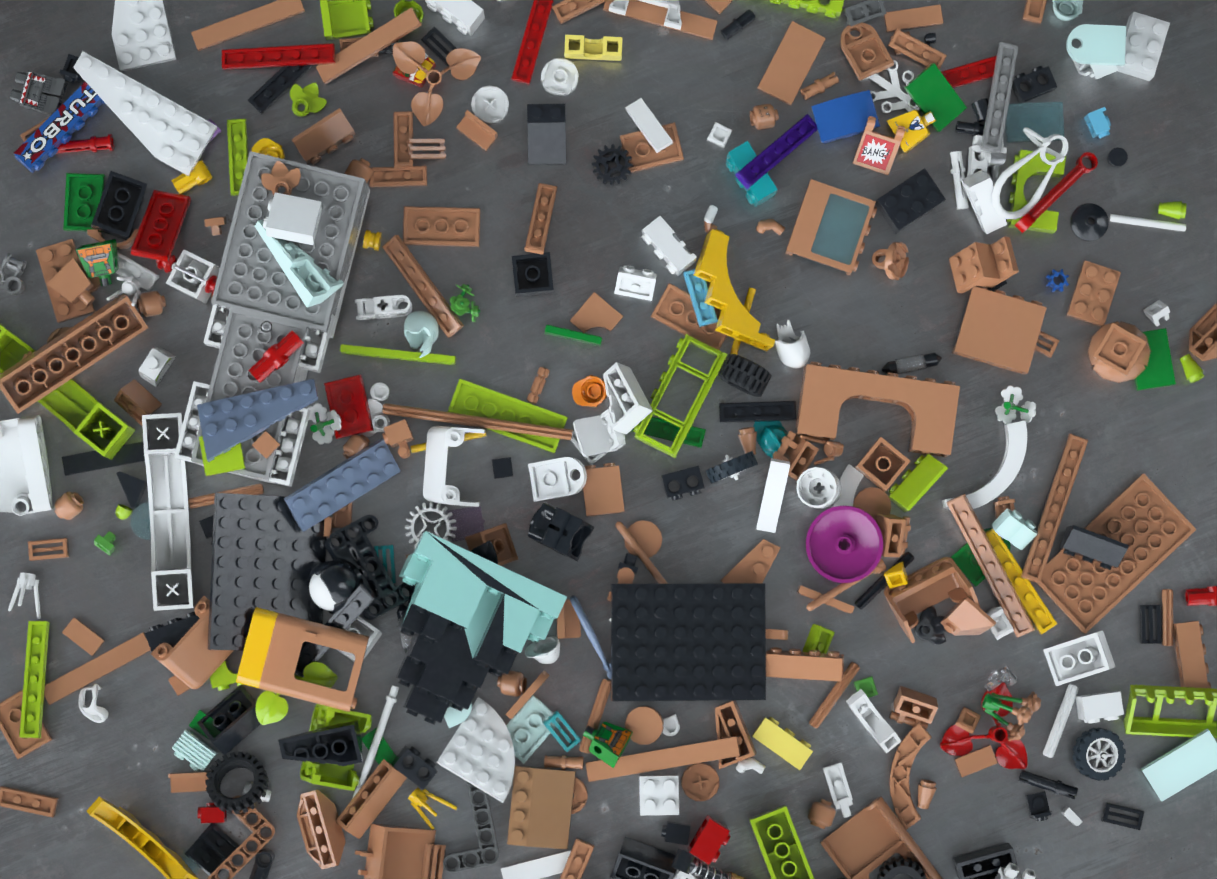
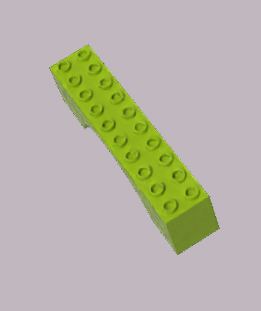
M0 322V373H3L21 361L24 354H27L29 351L33 353L36 350ZM70 379L38 400L41 405L69 427L73 433L102 456L111 460L136 431V429L73 379Z

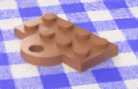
M70 239L37 249L36 253L57 323L94 313L93 302L89 306H86L81 300L73 304L47 285L72 259H75L84 270L76 252L74 240ZM99 277L89 278L94 285L89 291L90 294L100 288Z

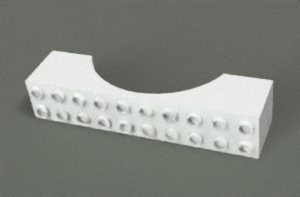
M182 413L142 415L150 513L151 575L154 611L195 607L186 461L174 458L183 424Z

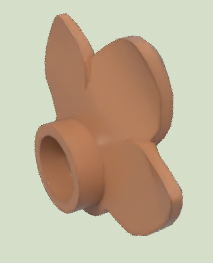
M281 161L275 163L271 174H261L263 186L272 191L273 195L275 192L279 193V188L281 187L286 189L282 194L291 195L292 189L298 186L301 178L299 168L289 171Z

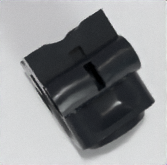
M544 502L531 520L528 537L578 562L582 554L583 545L590 537L594 526L558 507L556 508Z

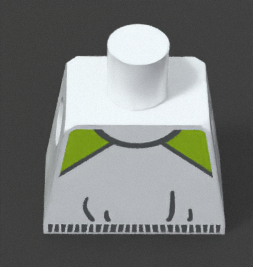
M160 346L153 347L138 370L140 377L158 387L176 356Z

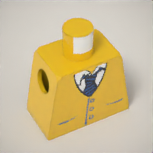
M913 110L887 120L894 135L898 126L905 127V133L900 143L905 153L911 151L931 134L927 126L936 121L931 111L921 116L918 110Z

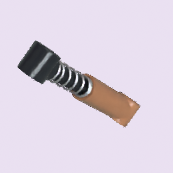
M679 848L671 865L672 868L686 874L696 873L697 876L701 875L704 879H747L733 872L723 873L721 869L717 870L714 866H708L707 863L703 864L700 860L696 859V856Z

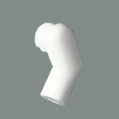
M753 757L739 761L736 766V770L739 773L754 769L762 774L766 768L764 764Z

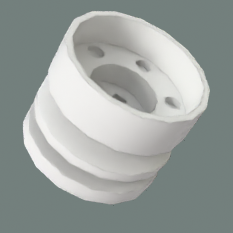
M813 467L800 475L797 480L796 489L798 497L803 503L810 507L824 509L831 507L838 501L841 496L842 487L835 473L828 469ZM820 484L825 486V490H822L821 493L817 491V487H820Z

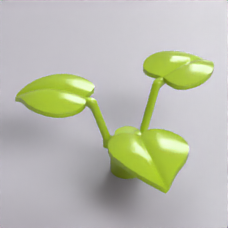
M321 662L308 664L303 671L304 677H300L295 673L296 679L330 688L338 679V676ZM267 690L261 693L256 702V716L260 724L266 725L282 720L288 712L286 699L279 697L280 694L278 693L275 695L274 692Z

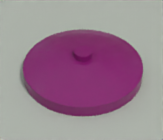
M836 506L822 512L812 522L806 537V552L814 569L826 579L838 583H851L867 577L877 567L883 554L884 541L879 525L870 514L853 506Z

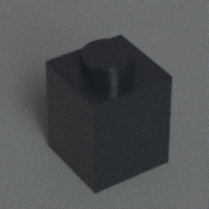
M667 821V825L662 827L661 837H664L665 842L688 845L691 826L689 824Z

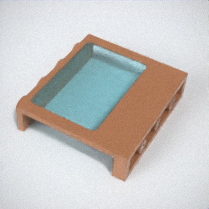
M811 179L785 254L791 256L796 254L847 272L846 275L850 276L852 271L856 272L859 261L856 259L858 253L862 254L865 246V243L862 242L864 235L868 236L871 225L868 224L870 218L875 217L877 207L874 206L876 201Z

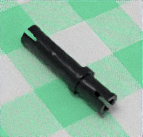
M1021 770L1018 780L1019 782L1051 791L1054 795L1060 794L1075 799L1078 792L1077 787L1066 785L1060 780H1051L1025 770Z

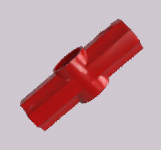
M292 330L278 344L272 345L263 354V357L248 371L259 383L263 382L272 372L285 365L290 359L289 357L304 342Z
M1217 586L1202 589H1186L1185 601L1187 606H1216Z

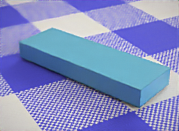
M695 269L685 271L683 275L699 327L717 323L718 319L714 307L704 303L708 292L706 280L694 276Z

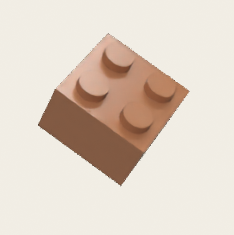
M879 437L854 468L885 492L910 463V460L885 439Z

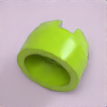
M118 504L115 514L119 519L125 520L131 515L132 509L123 504Z

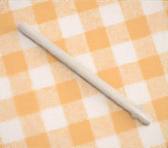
M392 685L389 695H386L385 699L387 701L353 798L368 779L393 704L397 702L398 686Z

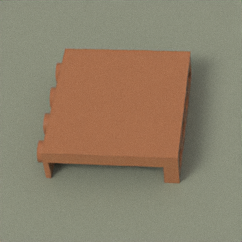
M982 286L971 288L952 354L1023 375L1028 374L1047 307L1042 306L1043 303L1032 300L1031 303L1024 301V298L1021 296H1007L1006 292L1001 290L993 292L987 290L988 287Z

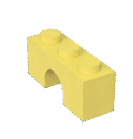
M565 35V59L621 61L622 37L603 36L602 39H587L584 35Z

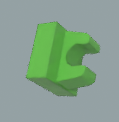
M110 531L104 537L98 534L94 539V545L110 556L115 550L112 543L116 539V535Z

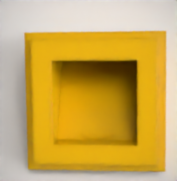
M903 562L884 572L889 588L908 584V577Z

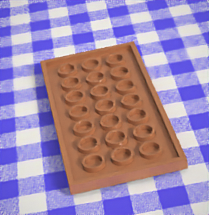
M1143 473L1084 528L1129 545L1118 568L1107 570L1100 567L1101 563L1093 561V564L1082 560V556L1075 554V557L1064 554V550L1061 549L1047 562L1042 579L1038 585L1080 631L1086 634L1197 529Z

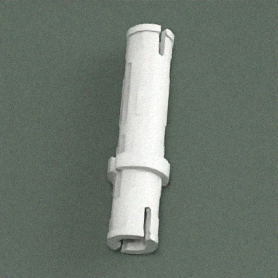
M962 151L950 152L952 164L950 172L953 174L957 210L969 208L967 194L961 182L965 178L964 172H966V168L963 167Z

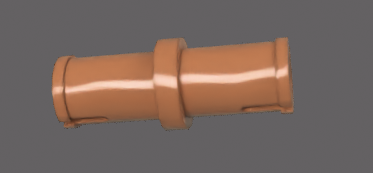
M832 72L822 79L814 80V83L800 89L801 95H805L804 99L808 100L810 97L818 93L822 94L825 92V89L838 84L839 79Z
M563 754L562 756L545 755L544 768H561V770H566V768L583 769L584 757H566Z

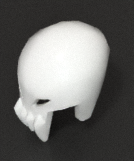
M787 320V326L784 324V326L781 325V328L777 323L778 340L775 341L779 359L784 365L791 368L805 366L810 359L811 352L804 330L801 331V337L795 335L789 320Z

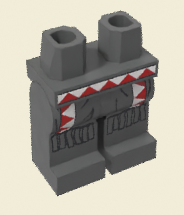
M32 71L27 73L17 72L15 82L22 84L23 88L22 91L12 89L10 99L17 102L21 107L51 116L62 105L61 99H64L68 83L65 79L49 77Z

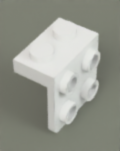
M609 409L601 415L578 419L573 422L581 453L584 457L617 451L626 444L625 435L612 430L613 418L612 414L609 413Z

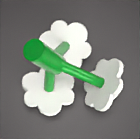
M1009 385L1007 389L1001 391L1005 403L1002 406H998L995 409V413L998 415L997 419L999 421L1003 420V423L1010 424L1012 420L1016 419L1017 415L1015 412L1018 410L1021 413V420H1026L1029 423L1032 417L1036 415V403L1026 401L1025 405L1021 407L1016 406L1019 400L1023 399L1022 389Z
M315 403L313 407L309 406L307 408L311 411L309 420L315 423L310 427V430L314 432L312 438L319 445L329 444L333 440L334 431L341 430V418L335 410L327 412L326 407H322L320 403Z

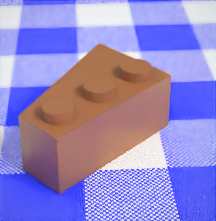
M731 700L715 708L717 739L737 736L741 754L736 757L719 759V769L755 756L757 752L736 700Z

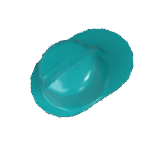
M780 421L755 422L753 427L757 431L756 441L764 453L773 458V453L777 452L782 444L781 440L784 436H787L788 432Z

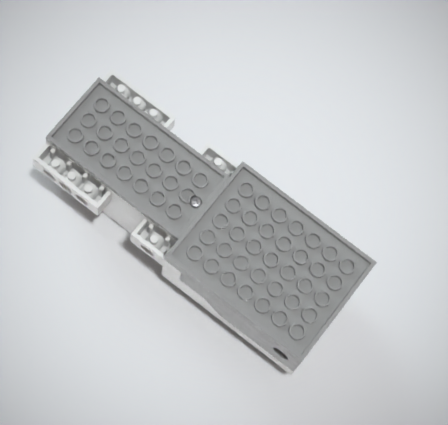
M249 152L211 300L213 307L203 342L207 346L219 348V353L211 384L193 381L174 458L196 463L204 467L199 437L203 435L197 408L198 404L305 381L308 370L321 373L329 338L333 339L370 194V189L365 179L265 154ZM277 161H281L289 171L295 168L300 170V182L298 186L292 189L291 196L322 202V213L314 245L291 242L314 259V263L324 270L326 268L329 270L330 276L337 281L340 279L344 282L341 288L322 303L308 308L255 227L257 221L264 220L265 216H269L268 203L274 197L272 191L263 186L261 174H271L272 168ZM284 187L279 188V193L281 194L286 191ZM293 330L304 344L289 357L290 359L285 365L272 372L269 377L259 383L248 370L263 357V354L272 345L278 344ZM306 408L295 411L286 416L282 421H277L270 425L263 432L243 443L241 442L246 469L227 473L292 487L311 411ZM265 431L280 444L268 459L252 446Z

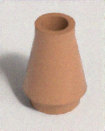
M754 427L739 429L740 434L738 436L745 454L753 451L754 455L757 454V431H755Z
M921 779L920 783H918L917 807L929 809L937 789L935 787L936 782Z

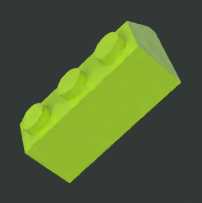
M927 454L925 457L921 455L914 462L916 467L912 471L908 469L902 475L904 480L899 485L895 483L889 490L891 494L888 497L904 513L910 511L948 469L930 454Z

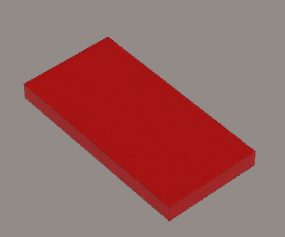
M154 190L131 248V255L169 262L188 211L191 197Z

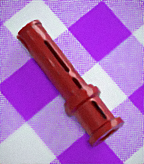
M108 134L105 137L92 136L90 139L71 140L66 144L62 143L58 147L56 154L90 150L96 153L98 150L108 149L114 151V139L112 134Z

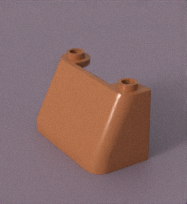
M205 596L197 602L194 608L195 614L200 619L174 647L168 643H162L151 653L155 659L191 689L200 688L234 651L208 650L210 600Z

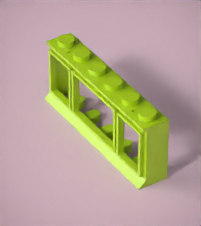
M686 334L685 338H680L676 346L678 348L676 355L672 354L668 361V365H670L668 371H663L659 379L662 382L659 389L655 388L650 397L653 399L650 404L653 411L641 423L637 424L633 430L636 433L635 439L675 459L728 355ZM689 343L716 356L708 375L681 362ZM677 367L704 380L684 422L656 409ZM653 414L680 427L671 448L644 435Z
M1130 684V694L1123 720L1125 733L1192 738L1208 729L1212 736L1217 738V721L1213 720L1217 706V689ZM1136 696H1144L1150 703L1155 701L1152 717L1133 716L1137 701ZM1165 697L1166 702L1169 704H1173L1175 698H1185L1186 703L1189 705L1194 703V699H1204L1205 704L1209 706L1206 720L1159 718L1163 698Z

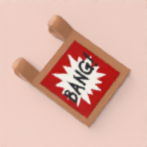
M869 116L852 164L889 175L904 136L905 127L898 126L893 138L874 132L873 128L876 118Z

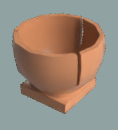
M1116 321L1103 325L1091 337L1088 348L1091 367L1094 366L1092 369L1103 379L1117 383L1136 379L1146 369L1145 366H1148L1151 354L1147 336L1136 325L1122 321L1120 323Z

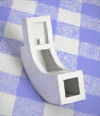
M862 689L846 700L849 708L886 753L901 742L896 732L879 714Z

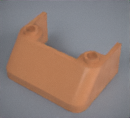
M950 557L941 558L908 575V584L894 588L887 586L884 590L886 600L911 643L915 642L911 629L919 622L916 614L949 597L955 603H959L966 597H969L980 607L973 586Z

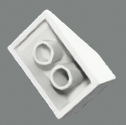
M1103 630L1044 649L1056 686L1116 667Z

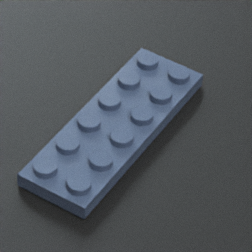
M381 438L288 495L284 500L298 526L304 532L396 475L401 470L384 439Z

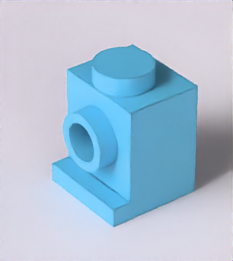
M1105 107L1088 113L1084 117L1092 138L1099 136V139L1110 135L1109 126H1111L1108 116L1104 115Z

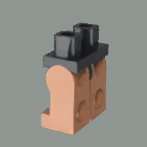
M626 553L624 563L620 562L618 566L617 584L633 583L634 575L638 571V567H635L637 556ZM611 592L608 594L607 601H611Z

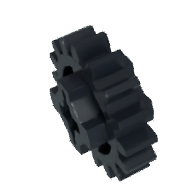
M612 144L609 149L605 145L603 152L598 149L599 156H593L597 160L592 163V166L596 167L593 173H599L597 179L601 180L603 178V184L605 185L608 181H610L611 186H614V182L621 185V179L627 181L626 174H632L629 168L634 167L633 164L629 163L632 157H626L629 152L627 150L622 152V146L616 149L615 145ZM609 153H613L612 156H610V157H607V158L604 157L605 155H607V154H609ZM621 156L624 158L625 166L620 163ZM615 161V164L617 165L616 168L612 167L610 169V166L608 164L613 163ZM600 164L605 167L604 174L601 171ZM621 173L619 176L613 177L614 174Z

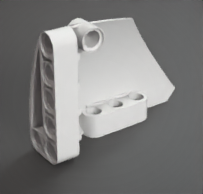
M40 415L0 421V512L15 513L18 516L29 513L52 510L53 502L49 464ZM19 501L26 504V510L18 508Z

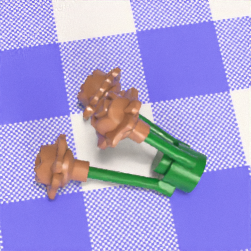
M1033 691L1027 698L1022 697L1021 699L998 695L992 692L991 694H986L982 707L985 708L984 712L992 715L1009 730L1008 741L1020 740L1025 734L1024 723H1028L1033 712L1040 709L1041 699ZM1001 700L1017 702L1020 705H1024V707L1022 706L1020 709L1017 707L1012 708L1002 704ZM999 708H1003L1012 712L1011 714L1017 716L1018 723L1013 725L1011 722L1005 721L994 710L998 711Z

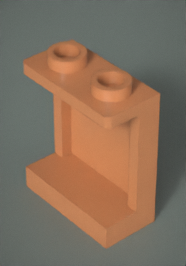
M615 463L603 464L604 467L596 468V465L584 466L587 473L586 484L583 488L586 517L625 512L619 466H615Z

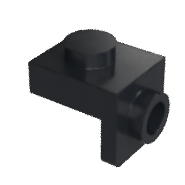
M68 54L63 70L60 69L59 73L67 82H81L82 77L73 68L79 57Z

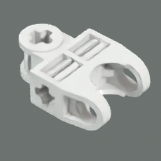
M405 295L354 300L355 304H357L358 316H356V320L408 316L413 310L410 299ZM406 302L408 306L405 309H399L400 303Z

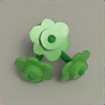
M456 284L455 286L463 291L461 294L450 298V303L452 304L450 308L459 316L471 313L472 322H475L476 317H479V306L475 305V301H472L471 309H469V300L463 298L466 293L474 297L475 295L471 293L473 289L469 285L462 284V286Z

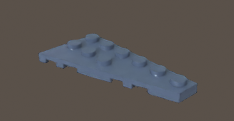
M309 379L198 404L197 408L207 461L214 460V457L223 452H228L235 445L243 443L263 432L275 422H280L289 414L317 401L318 394L315 380Z

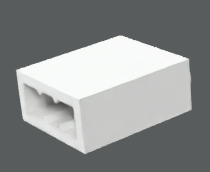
M275 192L273 199H270L268 203L269 216L264 218L263 228H266V235L314 245L322 213V202Z

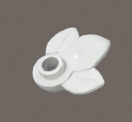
M368 399L374 431L360 434L366 437H371L377 432H384V427L390 425L389 417L382 413L383 405L374 399ZM379 419L384 420L383 426L378 425Z

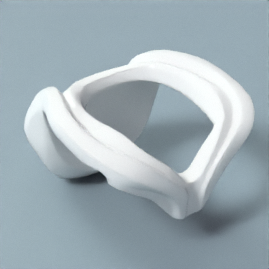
M94 684L80 691L78 704L81 712L87 718L101 723L108 718L109 712L105 708L96 705L98 690H101L102 687ZM92 690L93 699L91 705L86 707L85 693Z

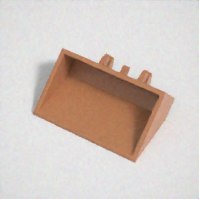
M371 824L368 850H355L356 855L367 857L365 870L358 869V875H364V879H421L425 843H435L436 830ZM431 848V853H430L429 870H428V878H427V879L430 878V870H431L430 864H431V860H432L433 848Z

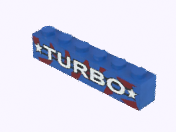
M85 81L13 153L15 158L32 174L35 171H39L45 165V161L49 157L52 158L58 152V147L62 143L66 144L72 138L71 135L76 130L79 131L85 125V121L89 117H93L98 112V108L103 103H106Z

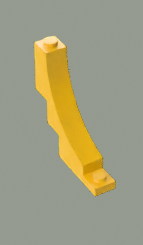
M712 229L705 237L693 275L710 282L704 303L721 310L715 331L767 352L774 346L775 339L770 338L766 333H758L761 323L742 305L735 294L728 275L727 245L730 236L725 235L721 230Z

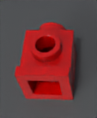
M213 802L206 803V806L198 807L197 815L198 819H201V823H225L227 821V811H221Z

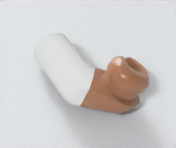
M713 205L709 206L704 217V230L707 234L712 229L717 230L718 228L717 225L712 224L718 208Z

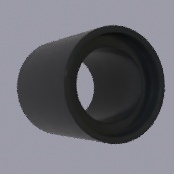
M987 98L971 104L977 122L986 120L989 103Z

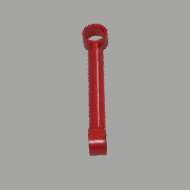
M1085 152L1078 157L1076 166L1015 224L1016 228L1021 233H1024L1083 174L1090 173L1097 167V157L1091 152ZM1083 157L1091 161V168H1086L1083 165Z

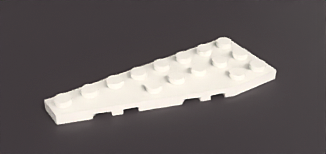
M115 0L112 38L121 72L176 60L163 0Z
M82 52L73 67L76 72L156 159L190 176L215 133L217 126L91 55Z

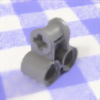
M8 253L0 269V288L4 287L7 292L14 296L23 294L25 284L20 280V277L26 268L27 261H20ZM18 282L17 290L12 291L11 284Z

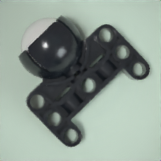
M366 515L333 532L325 540V548L329 552L332 561L320 563L310 572L309 592L312 600L316 605L328 610L332 615L344 607L347 599L361 584H364L377 597L369 605L374 606L377 613H371L369 606L363 612V616L368 620H374L406 603L413 593L415 585L411 586L402 583L395 587L367 536L377 529L379 523L374 515ZM364 521L370 522L372 528H366ZM348 530L355 532V538L348 535ZM331 539H337L339 546H334ZM367 563L374 566V571L367 569ZM402 588H406L409 591V596H405L402 593ZM386 597H390L393 600V605L387 604Z

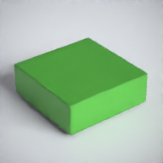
M872 676L854 682L856 692L862 689L868 698L878 695Z

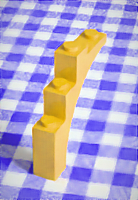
M100 796L88 808L87 813L91 817L107 826L128 842L167 879H199L176 852L166 847L155 833L143 827L129 811L122 807L118 808Z

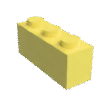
M771 716L769 719L764 717L751 736L795 768L801 770L813 752L809 749L811 745L803 739L799 742L794 738L796 734L788 728L783 730L778 727L780 723Z

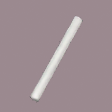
M1110 214L1109 217L1111 222L1186 231V224L1116 214Z

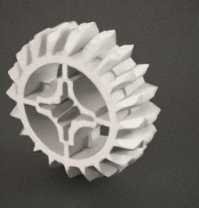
M430 502V508H427L426 503H422V510L416 506L417 514L410 511V514L414 517L413 519L406 518V521L411 522V526L405 525V529H411V532H407L405 535L413 537L409 540L410 544L414 541L417 542L414 548H416L422 533L428 528L425 520L431 523V525L433 523L436 524L434 532L438 537H440L438 528L446 521L447 529L442 539L451 542L448 540L449 536L455 538L456 535L452 534L451 530L455 531L457 527H451V524L456 523V520H449L453 513L450 512L446 515L447 507H444L441 511L440 503L437 504L436 508H433L434 503ZM435 512L442 517L431 521L425 513ZM420 517L424 527L416 534L415 525Z

